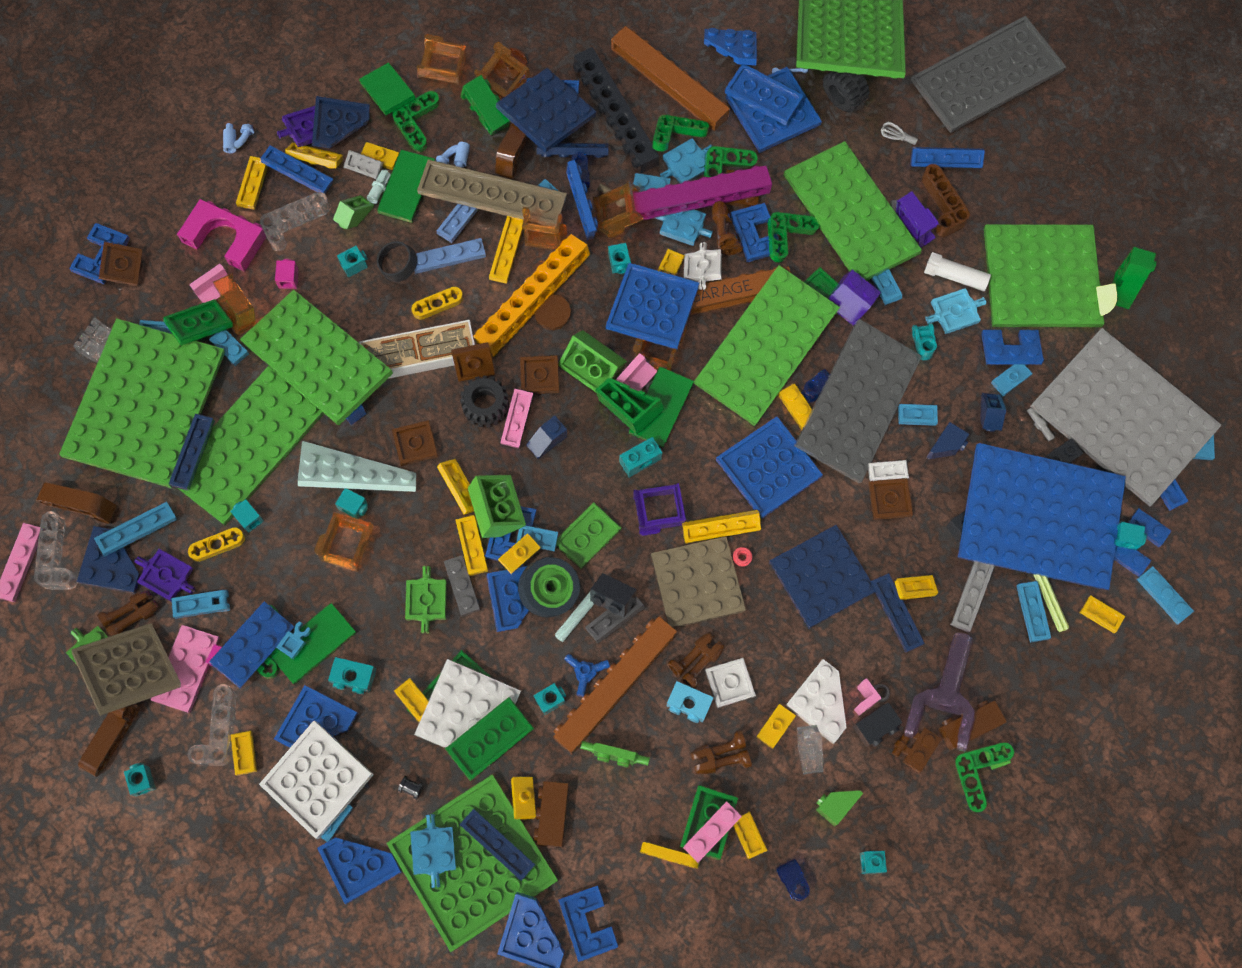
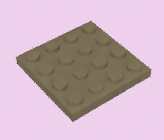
M727 537L651 553L667 623L672 628L746 611Z
M152 623L71 649L100 716L181 687V682Z

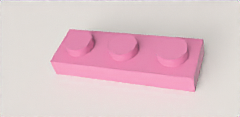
M514 389L500 444L519 449L533 393Z
M726 802L683 848L698 863L742 816Z

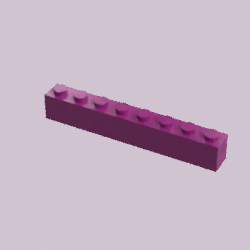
M755 166L747 170H736L733 173H721L714 177H702L695 181L688 180L676 185L668 184L661 188L631 192L626 195L625 204L630 222L632 223L712 206L717 201L727 203L769 194L772 182L767 166Z

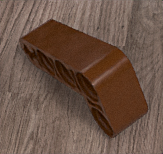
M513 123L497 150L495 165L496 174L511 179L516 175L518 158L529 140V137Z
M936 164L928 165L923 174L922 182L943 213L938 220L939 224L935 227V233L940 237H946L965 227L970 217V212L942 169Z
M46 482L43 483L36 499L37 502L43 505L88 515L106 524L111 523L117 509L116 504L98 494Z
M132 704L109 712L79 760L78 767L98 777L104 771L136 718L140 707Z

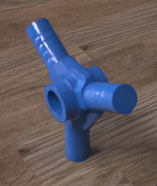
M570 654L564 659L575 668L574 671L579 681L576 695L579 697H584L587 683L596 676V672L610 667L608 660L593 665L590 662H579Z

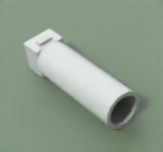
M933 252L924 271L926 274L938 275L981 291H985L991 274L942 258V255Z

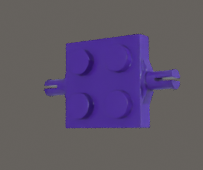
M315 106L282 116L286 129L277 131L278 137L290 136L295 141L297 147L311 144Z
M158 549L154 557L149 561L141 556L135 559V563L143 567V573L137 582L172 602V598H175L181 589L190 594H193V591H195L194 586L186 583L193 568L161 549Z

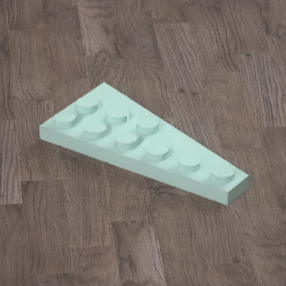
M302 441L298 486L415 492L416 473Z

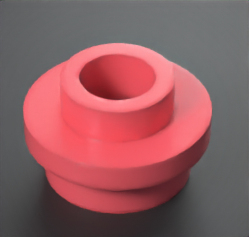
M745 547L737 548L733 553V561L736 565L745 567L751 563L752 553ZM739 555H745L746 559L740 560Z

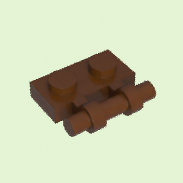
M912 720L909 725L905 726L900 740L895 742V748L891 754L898 758L901 752L904 753L906 756L902 762L918 773H921L942 739L925 727L921 733H918L916 728L919 723ZM912 737L913 739H915V742L912 745V747L909 748L906 744Z

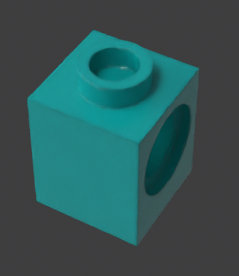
M626 243L608 246L612 273H625L628 264L631 263ZM622 258L623 261H620V262H619V261H616V259Z
M357 246L337 255L339 263L348 278L368 268L365 262L368 258L363 250L359 251Z
M347 488L343 490L335 503L338 510L359 520L360 516H364L368 509L366 499Z
M246 499L243 502L236 503L230 511L248 533L264 522Z
M1125 522L1117 525L1118 533L1114 543L1116 546L1137 550L1145 544L1147 535L1144 533V526Z
M555 683L533 696L545 716L565 704L564 697H566V694L561 686L557 688ZM554 694L557 696V699L553 703H548L545 700L546 696Z
M137 763L131 765L129 770L124 771L131 796L138 797L156 790L149 766ZM142 774L143 780L137 784L136 777Z
M885 851L860 853L862 874H881L887 872Z

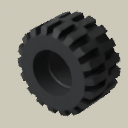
M831 71L823 78V87L828 98L838 109L844 112H852L869 97V86L862 74Z
M478 376L475 377V381L469 380V385H464V392L461 391L460 402L466 419L468 421L471 420L473 425L478 423V426L482 428L483 425H486L488 428L491 427L490 424L494 423V425H497L498 420L503 421L504 415L508 413L509 400L504 385L502 386V382L499 380L495 381V378L492 376L490 379L487 376L479 379ZM483 395H490L496 399L489 408H478L474 403L477 398Z

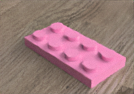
M182 625L168 657L181 682V687L152 697L151 701L191 713L210 666L205 661L213 645H218L221 638Z

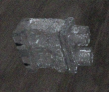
M94 318L85 329L87 335L82 333L73 347L79 354L98 363L112 329Z

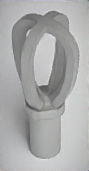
M892 122L884 123L881 128V134L889 139H901L913 145L918 140V138L907 134ZM887 125H891V126L895 127L897 130H895V129H893V128H891V127H889V126H887Z

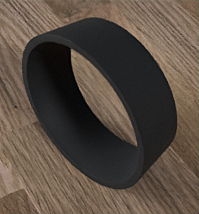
M393 241L384 245L379 251L377 266L387 280L400 282L410 277L416 269L417 255L414 249L405 243ZM405 246L409 254L405 267L393 274L384 272L382 264L386 254L395 247Z

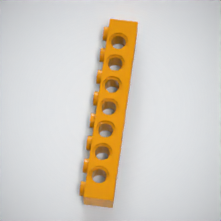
M572 234L567 239H564L561 245L549 255L548 259L543 264H540L537 270L525 280L524 284L515 290L512 296L500 306V309L490 316L488 321L476 331L473 336L476 344L488 342L491 356L494 357L534 315V312L551 294H554L590 256L588 245Z

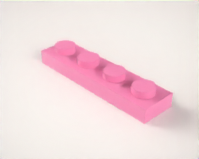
M23 523L0 579V599L11 602L16 601L44 532L43 528Z

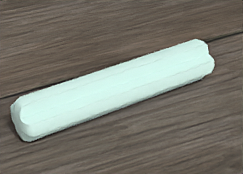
M590 592L555 633V637L563 642L594 605L590 601Z

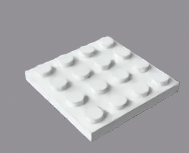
M447 659L414 735L446 748L506 698L510 697L514 704H516L521 691Z
M313 721L259 785L312 836L319 839L374 774L317 721Z

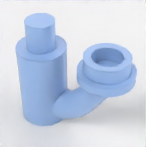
M227 123L226 129L223 130L224 152L235 153L236 149L240 148L248 137L254 134L253 126L243 124L240 129L242 135L236 140V130L233 129V124Z
M459 142L458 145L451 146L442 155L437 156L436 161L449 164V157L456 153L454 164L457 167L463 168L467 164L470 145L466 142Z

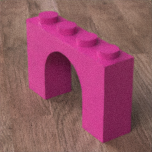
M200 199L177 233L181 242L198 250L211 230L221 226L231 227L236 230V238L224 257L229 265L245 272L267 237L263 230L264 228L258 223L248 222L241 215H233L226 208H218L211 201L205 202Z

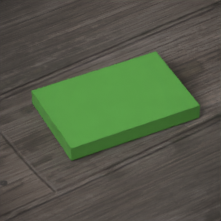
M593 502L557 538L556 547L581 570L621 531V527Z

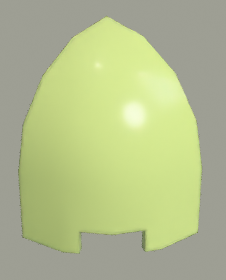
M1116 284L1096 287L1101 316L1108 314L1117 302Z

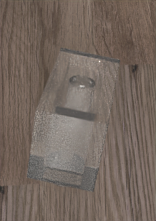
M817 725L797 727V743L803 775L823 772L822 738Z

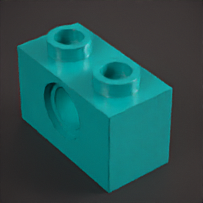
M651 437L622 453L619 463L630 478L662 460V451L654 438Z
M335 657L328 681L337 689L344 690L347 687L352 688V692L357 694L370 693L376 668L371 665ZM355 672L357 674L356 679L351 682L348 681V675Z

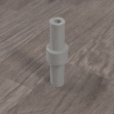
M1032 408L1028 409L1027 412L1034 420V425L1038 431L1041 430L1048 441L1053 440L1055 436L1048 428L1046 420L1041 418Z

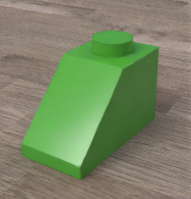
M361 195L342 200L338 205L333 220L344 229L356 227L373 209L374 204Z
M861 791L831 792L827 796L823 794L817 801L819 806L816 811L833 826H836L863 793Z

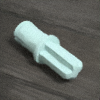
M381 170L376 181H373V187L369 195H367L369 202L376 204L381 193L385 191V186L391 176L387 170Z

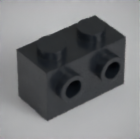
M602 573L590 589V601L597 606L610 610L613 614L625 617L636 602L637 589Z
M888 702L855 724L853 729L866 747L871 744L875 747L884 741L882 739L884 735L888 733L891 736L899 731L898 726L903 722Z

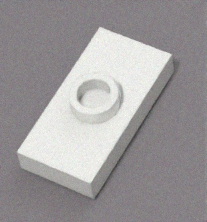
M906 460L868 463L870 481L909 479Z

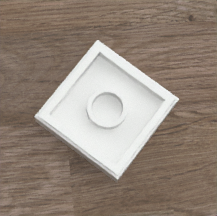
M744 658L705 669L717 708L756 696Z

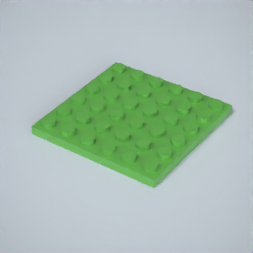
M985 224L984 237L987 273L991 274L988 285L992 327H1102L1104 325V318L1100 314L1096 287L1100 286L1093 225Z
M490 775L432 813L435 814V827H452L456 870L445 871L439 874L441 887H437L435 879V888H431V875H414L410 832L427 828L426 818L387 842L389 849L450 952H453L510 914L516 892L535 897L558 881L521 820L514 819L513 807L493 775ZM473 809L535 864L522 881L459 825Z

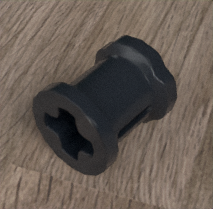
M405 775L398 787V793H406L417 801L423 790L424 783L414 782Z

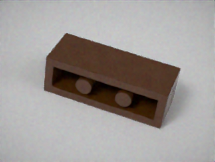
M986 700L976 705L978 709L972 712L970 709H967L959 714L960 718L953 720L951 717L942 722L943 726L938 731L949 751L1007 723L995 701L988 703Z
M544 781L543 786H539L538 798L542 799L541 807H537L536 811L539 828H535L534 840L537 841L538 846L563 847L568 783Z

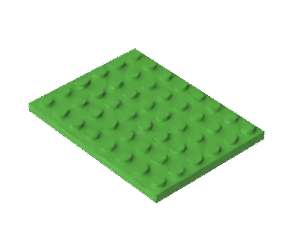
M799 0L796 67L820 71H837L839 73H855L857 75L866 74L876 77L904 78L906 70L903 0Z
M116 318L59 455L63 458L172 488L169 485V481L195 414L201 415L225 350L198 341L181 346L173 334Z

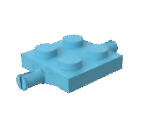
M966 288L932 299L931 305L935 314L926 317V322L928 324L938 321L945 334L977 324L981 320L977 313V307L986 305V300L982 297L974 301L969 296Z

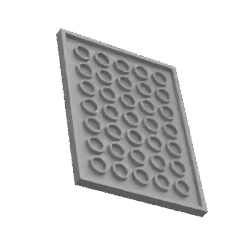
M1103 328L1099 330L1030 406L1069 440L1072 438L1082 451L1106 471L1126 476L1125 486L1148 506L1153 505L1221 426L1218 421Z

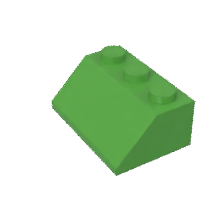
M582 330L572 336L558 366L595 391L606 379L616 380L627 361Z
M511 475L475 476L468 487L482 538L501 537L525 527L526 523Z

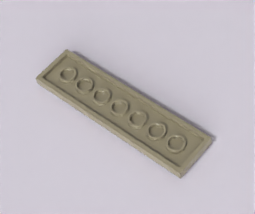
M432 160L427 161L417 190L420 195L558 228L567 199V193Z

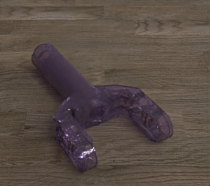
M964 633L954 634L940 687L926 690L914 696L905 728V737L914 738L917 734L924 707L928 705L929 708L957 715L963 714L957 736V750L966 752L975 720L974 709L960 693L973 643V638Z

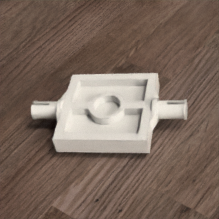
M703 242L700 243L699 251L685 254L684 278L700 282L698 287L700 290H702V286L703 290L706 289V281L721 279V249L707 250V243Z

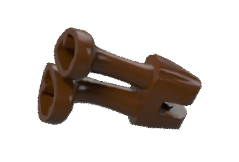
M717 201L712 207L713 220L717 225V246L724 255H736L743 250L742 244L737 241L735 234L729 233V225L731 224L729 209L724 202Z
M149 590L130 596V602L112 612H100L97 614V617L110 636L122 633L125 628L142 618L144 620L148 619L160 607L156 600L150 601L153 596ZM135 610L132 614H130V615L127 616L126 618H124V619H122L121 621H119V622L113 624V622H114L116 619H118L119 617L123 616L124 614H126V613H128V612H130V611Z
M711 632L697 639L694 642L695 647L681 661L670 660L667 663L669 669L679 678L686 668L702 655L697 664L681 678L685 685L693 689L698 686L696 679L706 665L710 662L714 663L719 658L725 646L718 641L709 649L707 646L715 638Z
M742 730L736 731L734 738L730 742L714 747H709L707 744L690 753L692 761L702 760L706 757L708 759V762L694 766L695 773H716L717 768L732 764H741L745 768L752 767L748 750L740 751L727 757L714 758L726 752L746 748Z

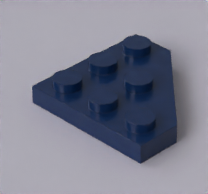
M316 96L312 146L330 149L368 124L370 104Z
M93 526L76 582L136 594L139 585L137 581L141 574L133 564L126 549L122 547L104 557L94 538L111 529Z

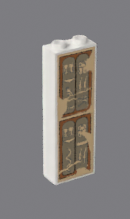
M470 320L359 342V344L392 370L393 374L389 378L454 366L451 350L475 345Z

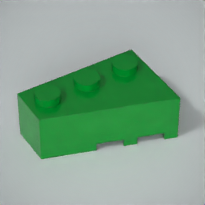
M480 75L463 85L461 98L463 100L467 99L470 102L471 106L469 108L472 112L476 111L479 121L492 136L507 127L510 120L496 108V103L500 101V98L491 91L489 81Z
M1133 247L1115 271L1112 284H1116V306L1126 309L1130 308L1150 272H1153L1156 267L1157 261H1154L1156 253Z
M611 378L606 379L595 389L599 401L636 434L664 410L660 398L651 397L641 390H634L629 385Z

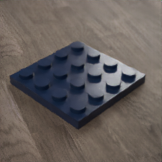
M548 68L496 103V108L545 153L596 116V111Z
M837 525L769 561L808 629L875 593L871 580Z

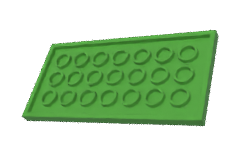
M845 141L784 171L783 175L810 215L816 218L820 224L819 228L849 271L853 269L868 281L874 276H878L884 271L921 254L922 249Z
M779 265L695 379L694 384L755 426L840 307Z
M295 290L290 292L240 339L247 348L338 426L393 374L389 367Z
M268 366L213 426L189 491L179 490L226 526L234 517L230 512L234 505L240 501L243 502L245 499L249 500L324 413Z

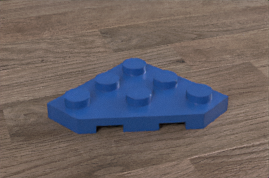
M716 28L704 30V44L706 46H714L718 53L725 57L731 56L734 58L733 62L739 65H756V32L751 30L735 31L733 29L718 30Z
M527 566L518 568L512 574L508 570L486 574L497 632L518 628L527 612H529L521 602L518 592L519 579Z
M304 685L274 740L291 748L313 721H317L332 736H336L349 731L358 713Z
M334 838L317 848L344 904L350 903L402 873L392 853L339 838Z
M516 892L497 954L537 968H560L565 951L538 899Z

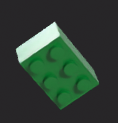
M698 785L679 848L684 849L683 847L726 802L735 809L738 798ZM728 832L705 855L706 857L716 860L721 859Z

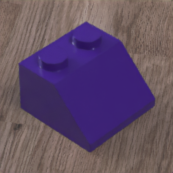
M852 269L842 277L828 299L840 307L836 313L853 326L872 306L881 292Z

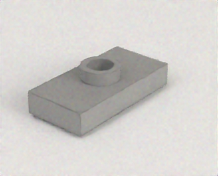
M350 150L344 164V168L377 179L383 166L381 161Z

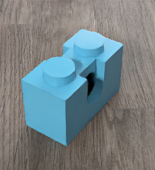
M676 681L666 706L669 707L670 712L680 715L682 712L688 715V720L699 723V721H704L714 697ZM690 699L694 702V707L688 709L684 706L683 702Z

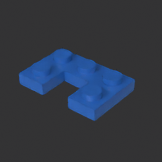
M765 203L731 212L730 216L739 241L742 244L747 262L770 256L768 236L759 239L755 228L756 225L767 223L770 218ZM774 234V238L779 240L777 234Z
M95 223L87 239L102 247L95 259L78 253L69 269L73 273L105 284L106 280L98 279L103 243L109 242L126 246L130 238L126 234Z
M1001 330L982 331L986 364L1042 365L1044 359L1038 330H1020L1018 333L1020 345H1004Z
M520 506L526 523L525 526L533 527L536 509ZM512 532L501 537L490 538L485 558L499 561L498 559L516 544L510 542Z
M1139 508L1128 521L1130 524L1144 526V533L1147 535L1146 539L1157 547L1162 546L1171 533L1170 529ZM1119 546L1115 547L1114 560L1140 577L1151 560L1137 550Z
M598 885L558 900L578 962L618 948L612 927L591 933L585 915L587 912L604 906Z

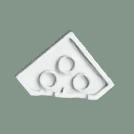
M822 659L786 706L834 744L847 728L839 671Z

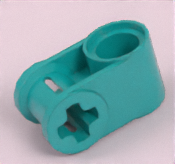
M928 323L926 326L913 325L912 338L915 343L916 352L922 356L921 360H929L932 358L937 347L933 324Z

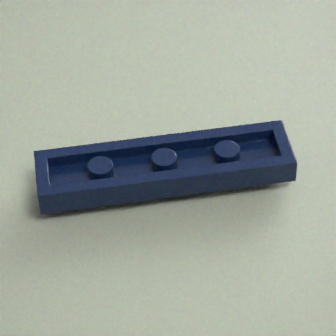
M558 143L546 153L537 146V154H541L542 157H550L552 155H559V157H569V155L587 157V155H594V157L602 158L608 155V143Z
M199 414L194 415L169 481V485L189 491L215 423L213 418Z
M888 573L872 580L871 583L905 653L923 646L925 643L903 600H900L890 574Z
M474 809L459 824L519 880L522 881L535 866L530 859Z

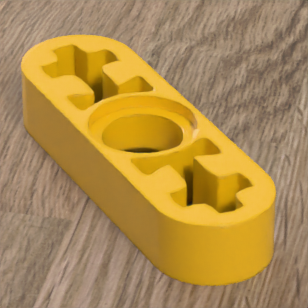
M451 287L416 301L412 305L413 316L416 319L422 320L461 304L463 301L462 291L458 287ZM455 293V295H457V299H454L452 297V294ZM439 299L443 303L440 307H434L432 305L433 301ZM419 307L423 309V313H420L418 311Z
M231 528L191 544L188 548V554L194 561L200 562L241 546L245 541V535L240 529ZM234 533L238 535L237 541L232 539ZM223 537H225L228 540V545L226 544V541L223 539ZM215 540H221V547L216 550L212 549V543ZM197 548H199L200 550H202V551H200V555H199V556H197L196 554H194V553H196V549H197Z
M642 842L640 853L698 869L699 862L697 863L689 854Z

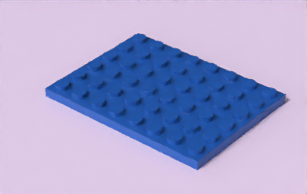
M978 443L975 449L958 558L1109 590L1116 547L1114 543L1117 539V525L1120 520L1126 476Z

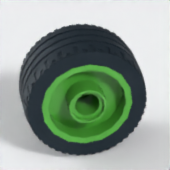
M554 557L541 558L528 565L521 574L518 583L521 602L531 613L540 617H555L564 614L575 604L580 592V582L576 571L566 561ZM546 584L550 585V591L547 590Z

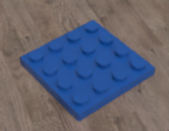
M788 67L768 75V77L804 95L802 102L787 125L726 94V100L759 153L821 125V119Z
M629 263L606 323V329L678 350L700 282Z
M775 417L716 457L718 464L754 510L759 511L760 519L766 517L823 476L809 456L794 446L796 440L778 417Z

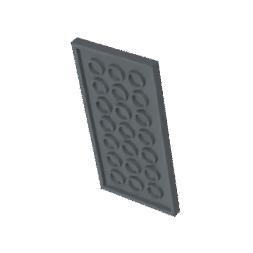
M1024 16L912 76L911 82L949 132L952 133L1063 72L1066 66L1029 19Z
M858 319L794 446L855 482L861 483L869 468L868 463L872 462L922 356L863 320Z

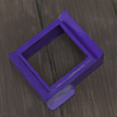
M913 192L899 199L896 202V214L914 240L919 242V247L922 248L936 239L931 230L937 227L939 222L928 208H924Z
M679 483L644 490H633V499H635L641 536L658 534L660 529L682 526V523L686 522ZM674 494L678 516L647 521L644 498Z

